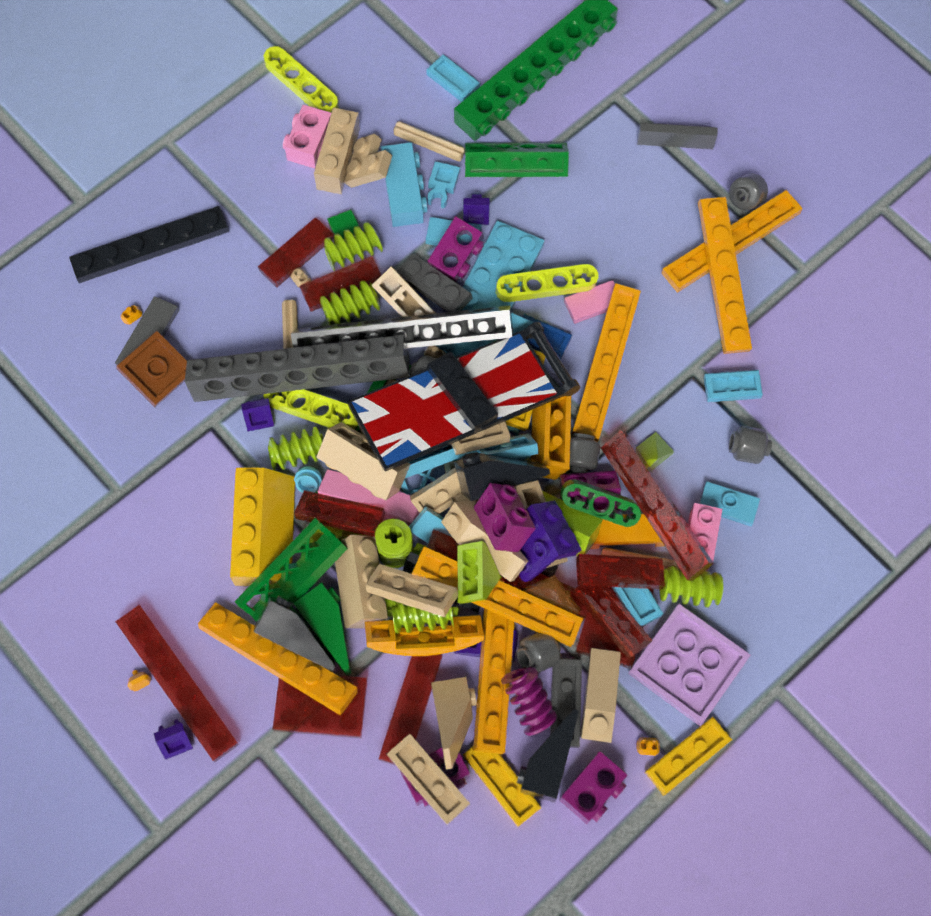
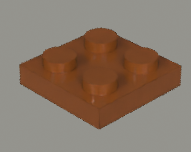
M156 331L120 362L116 369L156 407L185 381L187 360Z

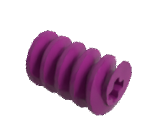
M532 667L511 671L501 680L502 684L511 683L505 689L507 694L516 693L510 699V703L512 705L521 704L514 712L516 715L525 714L520 718L519 723L524 726L529 725L523 731L528 736L544 731L557 718L556 712L552 709L551 701L547 699L548 694L543 689V682L538 678L539 673L536 668Z

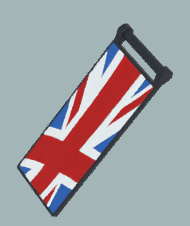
M540 322L532 323L524 330L514 333L511 338L499 339L455 357L498 412L497 420L475 432L469 427L427 369L349 400L348 407L382 469L389 471L558 398L577 393L581 388L576 379L571 378L543 333L544 328ZM527 339H534L563 384L561 387H556Z

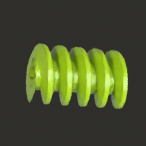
M368 222L363 224V231L359 226H355L353 229L354 235L349 230H345L344 239L339 234H335L334 243L330 238H325L324 250L333 271H335L336 262L344 268L346 258L354 264V255L356 254L361 260H364V251L366 250L371 256H374V247H377L381 253L383 252L380 239Z
M365 281L360 282V290L354 284L351 285L350 294L346 289H340V298L335 292L330 293V302L325 296L320 297L321 307L329 325H331V321H334L335 324H341L340 317H344L347 322H351V313L359 319L361 318V309L369 315L371 305L377 311L380 310L379 300L372 284L370 283L369 286Z
M317 427L312 428L311 436L303 429L301 438H298L295 432H291L290 441L283 434L280 435L279 443H276L273 437H269L267 447L273 470H276V463L279 464L282 470H285L287 461L293 467H297L298 458L306 465L310 455L315 462H318L317 454L323 442V436Z
M388 519L379 524L375 532V540L380 561L385 566L391 568L403 567L405 559L413 550L412 533L409 526L399 519Z
M671 565L663 569L660 577V600L665 601L668 594H670L671 602L676 603L679 595H681L682 603L685 605L688 604L690 597H692L694 606H698L701 599H703V604L706 608L710 607L712 600L718 606L723 595V577L718 572L711 574L705 570L699 572L697 569L689 571L685 567H681L678 570L677 567Z
M399 602L396 605L392 603L395 634H400L402 625H404L407 633L412 632L414 624L419 632H423L425 623L428 624L431 631L435 630L437 622L440 623L442 629H446L450 620L454 627L452 606L446 616L443 617Z

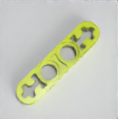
M277 46L266 49L263 55L266 68L307 105L332 113L333 108L339 109L337 96L285 50ZM291 70L299 72L296 78L286 77V73ZM308 85H313L317 88L315 92L310 94L305 93L303 89ZM322 101H324L326 104L331 103L332 106H323Z
M590 264L509 274L498 279L495 293L503 302H515L586 292L595 287L599 274L597 269ZM583 273H585L587 277H591L589 282H586L584 278H581ZM562 276L567 280V285L558 287L553 283V278ZM532 279L540 282L541 288L536 291L528 288L527 282ZM519 282H522V292H520V287H518ZM505 284L512 288L511 293H507V290L503 289Z
M304 389L281 392L283 397L278 395L280 392L263 394L265 399H269L270 407L329 428L340 422H343L352 429L358 426L346 403ZM297 399H306L303 406L298 408L293 407V404ZM329 406L328 411L324 415H316L319 407ZM348 415H350L349 419H344L343 421H341V419L339 418V416L347 418Z

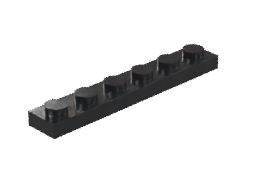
M220 206L72 255L69 259L78 283H82L228 233L229 230Z

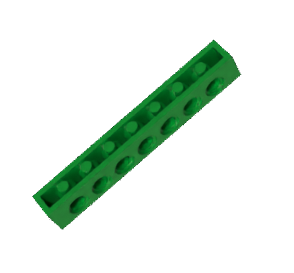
M609 0L583 1L454 108V123L474 141L478 140L481 136L488 135L494 125L509 117L513 109L518 105L522 106L525 104L532 93L540 91L553 76H558L569 62L576 61L587 47L594 46L599 37L605 32L609 33L617 24L618 8Z

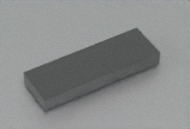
M640 123L637 145L713 149L717 139L718 128Z
M154 296L115 361L116 366L156 331L164 337L179 312L178 306Z
M560 658L559 662L552 667L551 703L557 718L550 726V735L573 709L579 710L570 748H579L582 659Z

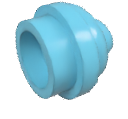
M312 466L300 468L294 477L297 489L304 494H312L317 491L323 480L318 469Z

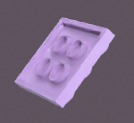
M678 604L628 674L698 726H701L751 655L685 607Z

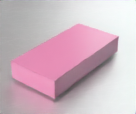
M613 280L595 286L590 291L579 292L564 298V303L574 324L607 312L615 285Z

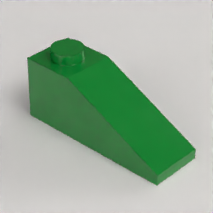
M320 583L294 602V606L345 676L348 677L351 675V668L341 611L337 604L341 600L332 587L326 589Z

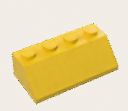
M236 468L230 578L235 586H250L293 541L295 510L294 476L267 468ZM293 556L290 558L289 564L293 563ZM281 573L275 574L269 580V585L277 583L281 578Z

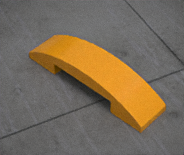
M622 514V515H623V518H626L627 515H633V514ZM641 514L638 523L631 527H624L603 519L596 542L590 549H599L601 545L655 544V547L683 546L682 518L668 515Z
M480 615L453 617L454 627L451 623V625H447L446 629L436 626L435 630L431 631L429 626H426L423 632H419L417 627H413L412 632L407 633L405 628H401L400 634H395L393 620L365 621L367 647L380 652L403 656H429L458 651L483 641L484 632Z

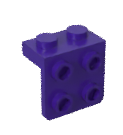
M555 500L532 504L526 509L536 529L520 549L528 560L519 573L524 582L534 579L555 560L575 556L582 550Z

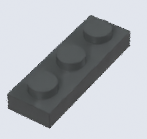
M414 254L397 270L412 288L447 312L462 311L473 299L469 291Z

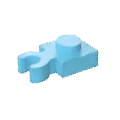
M435 161L428 182V188L432 189L428 193V205H432L433 199L440 198L442 199L441 208L444 209L446 207L447 193L454 194L460 175V167Z

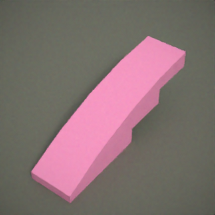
M327 469L318 489L319 498L345 503L349 511L373 515L377 523H382L388 519H399L410 526L419 515V511L410 500V495L399 491L389 499L384 500L375 497L370 490L362 485L351 482L346 475Z

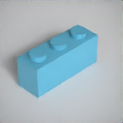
M412 142L381 146V151L386 150L392 155L385 178L392 226L423 223V213L428 211L426 197L420 196V190H424L422 174L417 175L416 168H420L419 153L413 152Z

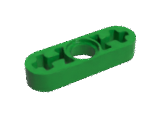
M575 479L565 482L561 488L563 502L570 508L624 527L634 526L640 520L641 511L637 503L630 498ZM575 488H578L582 496L588 497L587 505H584L586 503L584 498L575 496L571 500L568 491L573 492ZM604 496L609 500L608 506L605 509L597 510L593 507V502L597 497ZM615 501H617L616 505L619 509L627 510L628 507H631L633 515H627L626 518H623L622 513L614 509Z

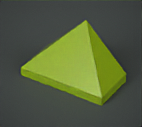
M655 432L617 462L614 467L634 486L669 458L674 451Z
M479 541L458 545V603L463 604L486 600L501 578L486 543Z

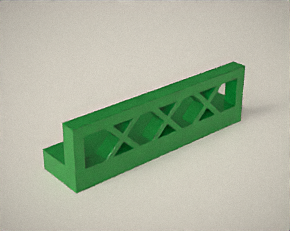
M465 143V177H568L569 150L567 143Z
M314 518L234 602L257 622L270 596L277 599L280 595L293 603L296 602L348 548L318 519ZM318 529L324 533L316 542L309 543L310 537ZM301 552V558L296 563L289 564L290 558L295 553ZM281 573V578L278 582L269 585V580L275 574ZM261 594V599L253 607L247 604L253 596Z

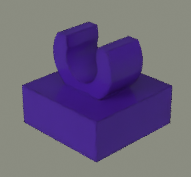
M471 193V198H463V221L478 225H489L490 198H482V193Z
M261 398V400L252 402L247 401L241 404L247 432L274 426L268 398Z
M178 719L174 720L175 725L164 729L163 725H160L158 732L154 733L155 742L165 760L193 749L192 741L183 723H180Z

